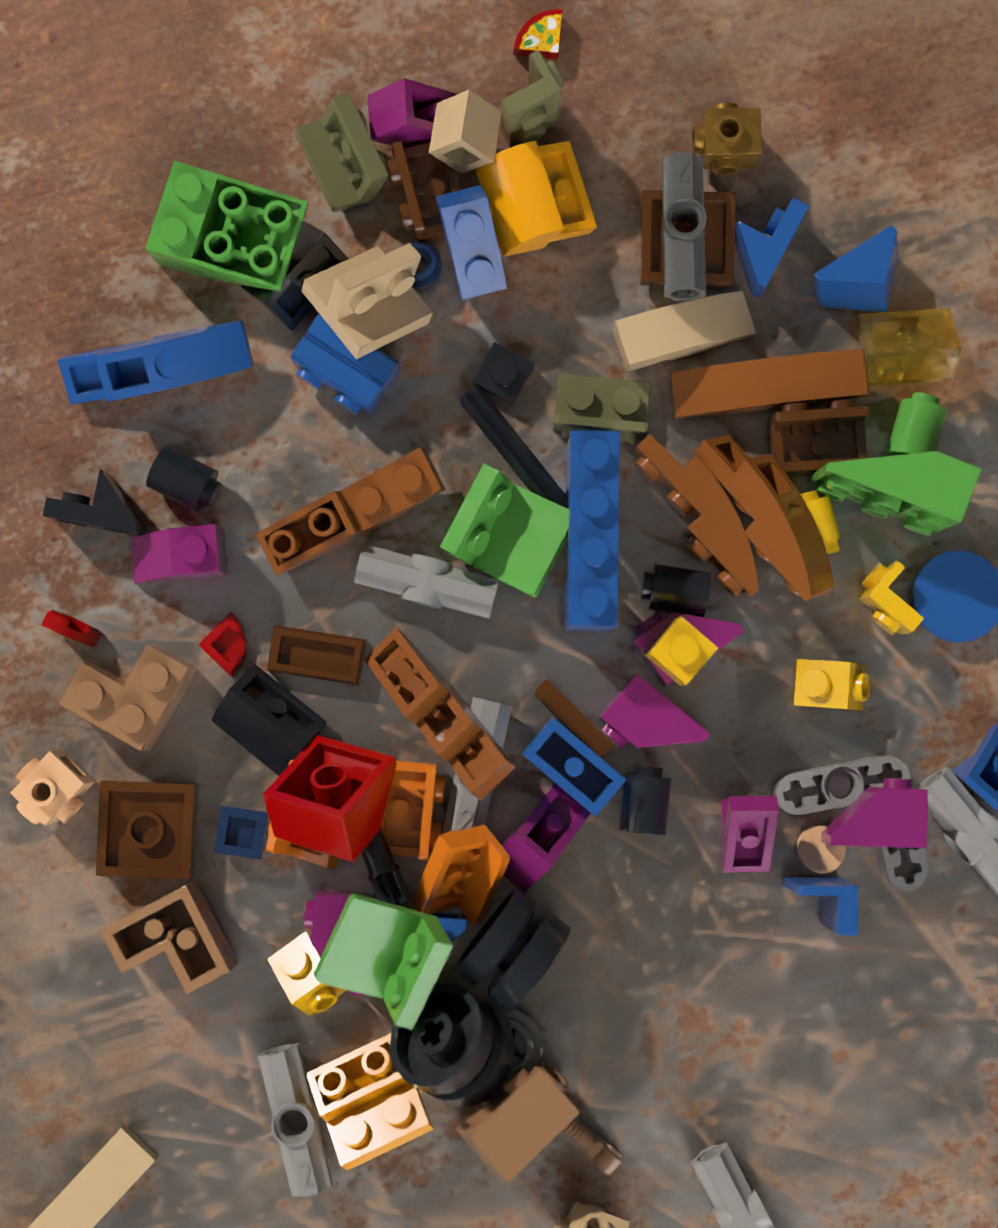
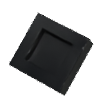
M494 342L472 382L473 386H479L484 392L513 407L533 371L535 363Z

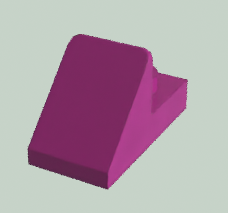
M777 796L729 797V799L722 800L721 841L723 873L770 872L779 816Z

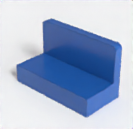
M783 876V886L801 896H820V924L838 936H858L857 885L840 877Z

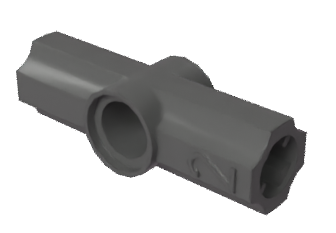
M675 152L670 156L662 158L663 226L661 240L663 244L664 297L674 299L675 301H692L693 299L704 297L706 294L705 226L707 214L704 209L703 156H697L693 152ZM676 221H687L692 224L695 230L689 233H682L676 230L672 224Z

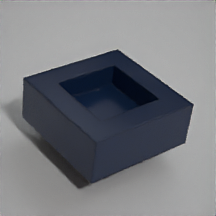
M222 805L214 853L262 859L269 822L268 812Z

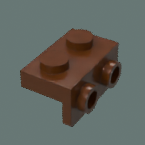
M402 141L392 143L395 158L387 160L393 187L403 186L406 202L398 205L405 232L414 230L417 242H428L444 238L445 235L435 196L461 190L456 170L429 153L430 142L403 149Z
M855 400L832 401L827 403V409L809 410L808 403L782 405L781 412H776L769 419L771 456L786 474L816 472L830 462L867 459L865 420L870 416L869 406L856 407Z

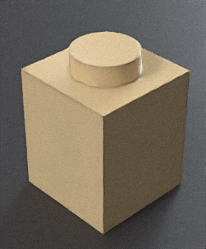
M466 90L437 103L429 153L461 174L494 162L501 111L485 101L481 95L471 90Z

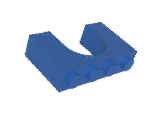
M571 430L566 447L565 494H568L569 541L567 580L564 585V631L610 632L618 626L620 431Z

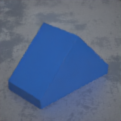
M892 225L816 272L814 274L817 302L826 308L888 312L898 263L897 230Z

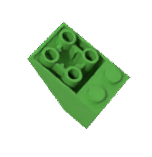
M174 161L145 249L157 264L198 277L281 292L309 203L298 198Z
M938 451L830 462L812 474L808 483L818 486V494L824 497L829 496L831 500L843 502L845 497L861 503L860 509L869 515L887 519L888 514L905 520L904 527L908 530L930 536L932 531L937 533L962 522L981 468Z

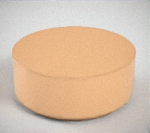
M823 825L811 826L804 830L796 844V853L800 862L806 868L816 873H829L836 870L842 864L846 854V846H830L821 842V833L827 828V826Z

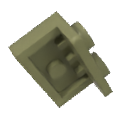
M539 50L529 56L528 86L501 100V133L509 148L519 143L523 144L539 140L546 134L547 128L558 122L559 105L562 104L560 88L564 87V83L554 62L550 60L546 63Z
M349 93L333 97L320 120L301 125L295 132L333 212L372 201L389 176L385 158L379 150H376L368 134L365 116L360 109L356 108Z

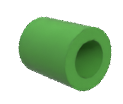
M915 392L912 398L901 400L886 452L888 456L936 451L947 410L939 405L940 399L938 397Z

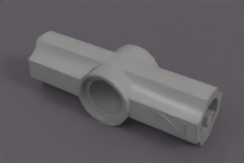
M364 544L358 560L354 583L400 595L402 600L439 610L445 607L457 610L460 613L489 619L499 580L452 568L453 564L419 554H413L411 557L392 550Z
M473 697L470 710L503 750L513 706ZM455 772L441 834L485 825L493 789L480 800L470 793Z
M944 767L921 782L918 788L928 790V811L946 831L943 833V836L950 847L969 866L973 865L998 897V819L982 804L978 805L950 768Z
M299 1043L285 1044L260 1053L258 1059L273 1116L271 1122L272 1132L275 1139L279 1141L292 1197L298 1196L303 1198L319 1194L321 1191L332 1187L333 1179L318 1122L319 1111L315 1100L312 1098ZM289 1110L301 1111L306 1116L308 1125L302 1129L291 1128L286 1124L284 1113Z
M727 1142L713 1145L701 1151L696 1158L691 1160L696 1175L714 1205L712 1211L721 1228H774L755 1188H750Z

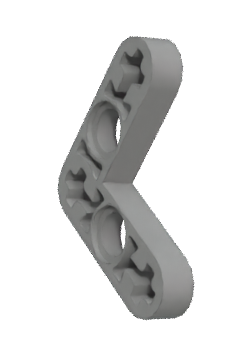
M880 755L784 774L775 782L773 796H777L778 806L782 811L792 815H805L847 807L864 792V780L858 770L859 767H864V775L871 776L882 773V765L886 763L888 769L897 771L898 778L911 779L907 765L901 759L894 756ZM837 772L848 773L853 781L852 792L845 798H836L829 790V780ZM819 775L818 789L824 799L823 803L817 804L818 795L816 794L800 797V805L795 807L793 801L784 799V792L791 789L790 782L795 780L798 787H813L816 784L812 777ZM877 782L865 784L867 788L884 787L883 783ZM877 847L883 876L890 885L904 891H912L920 888L926 882L929 866L925 848H903L905 859L916 864V870L910 871L909 880L905 881L903 876L894 874V867L901 865L899 850L892 849L889 851L888 847Z

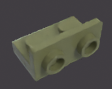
M559 373L553 430L562 431V438L569 439L571 430L620 431V445H635L636 439L644 440L648 433L647 416L651 382Z

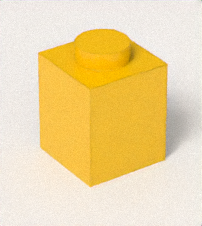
M680 616L669 625L645 653V656L677 684L684 686L692 680L716 652L718 647Z

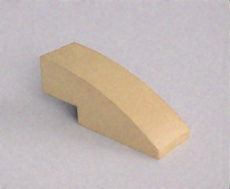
M743 291L672 304L615 320L613 325V333L626 373L668 360V363L756 335Z

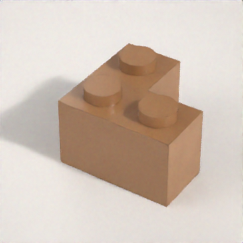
M147 644L126 681L96 664L81 663L58 704L140 751L152 750L198 669L158 646Z
M197 880L184 885L100 930L121 974L165 951L186 994L230 972L238 964Z
M521 1066L515 1070L502 1084L505 1092L498 1099L490 1097L474 1106L466 1107L459 1115L463 1122L455 1128L487 1167L508 1183L580 1113L542 1068L531 1066L528 1070Z

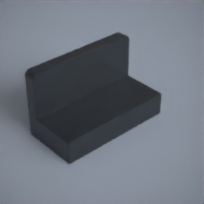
M303 221L281 292L241 285V288L261 302L285 327L293 331L314 307L301 291L304 279L342 263L349 258L325 232Z
M256 664L229 688L212 717V722L279 776L288 767L290 760H294L314 737L321 732L327 721Z

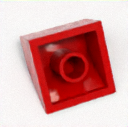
M316 735L262 794L274 837L354 862L380 830L397 766L396 758Z

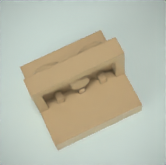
M411 243L387 254H384L379 246L374 247L304 279L301 290L356 359L429 324L433 314L412 287L421 255Z

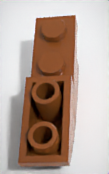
M649 434L636 446L633 454L638 460L634 464L647 480L654 483L658 479L670 492L666 498L678 513L684 517L690 513L695 519L683 531V534L688 538L684 543L685 546L700 562L705 563L709 560L720 572L716 577L717 580L732 596L737 597L741 594L745 599L752 597L759 590L756 565L749 540L744 534L745 530L729 497L697 455L682 467Z
M729 435L704 440L694 454L699 457L716 480L734 497L736 506L743 513L754 519L744 534L754 544L757 554L770 562L785 578L787 587L805 601L828 594L835 585L823 539L802 496L784 470L770 454L750 458Z
M420 447L343 490H334L255 535L275 575H280L410 512V508L446 489L426 449Z

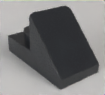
M100 470L98 474L92 506L90 505V497L63 492L61 500L46 497L43 516L53 521L135 536L146 534L147 528L113 477L103 470Z

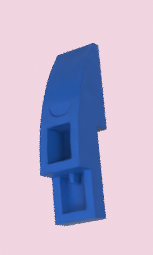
M243 320L158 335L146 341L66 355L57 360L71 405L106 399L108 402L212 379L254 366Z

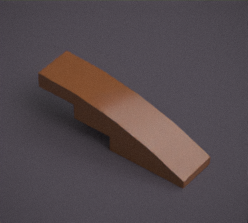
M863 348L772 357L670 372L675 418L679 420L721 413L733 415L771 408L781 410L782 405L791 403L815 405L870 396L865 350Z
M396 627L364 658L404 717L417 725L437 755L449 762L472 795L482 800L516 767L464 701L400 629Z

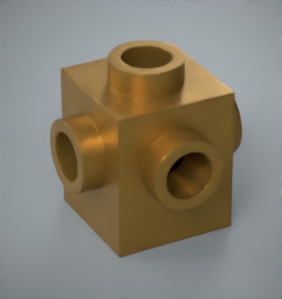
M726 102L715 104L711 109L704 110L700 124L693 125L692 152L703 156V169H712V172L716 175H732L740 172V169H755L762 155L761 108H739L735 103Z

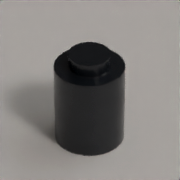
M165 446L159 452L149 470L146 487L199 512L204 505L210 508L215 503L221 491L222 483L217 481L218 470L169 446Z
M654 564L652 573L645 571L643 573L640 599L648 600V610L666 613L675 612L704 618L709 600L711 572Z
M635 765L634 774L625 773L624 778L626 781L623 786L619 830L642 834L666 835L672 778L662 777L663 768Z

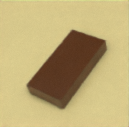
M274 625L267 671L360 686L367 640Z
M545 679L534 691L536 692L534 695L599 757H604L614 746L548 679Z

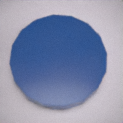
M966 550L947 551L927 560L918 571L915 579H913L909 590L910 607L924 618L919 626L934 637L948 643L970 642L988 634L998 623V571L983 556Z

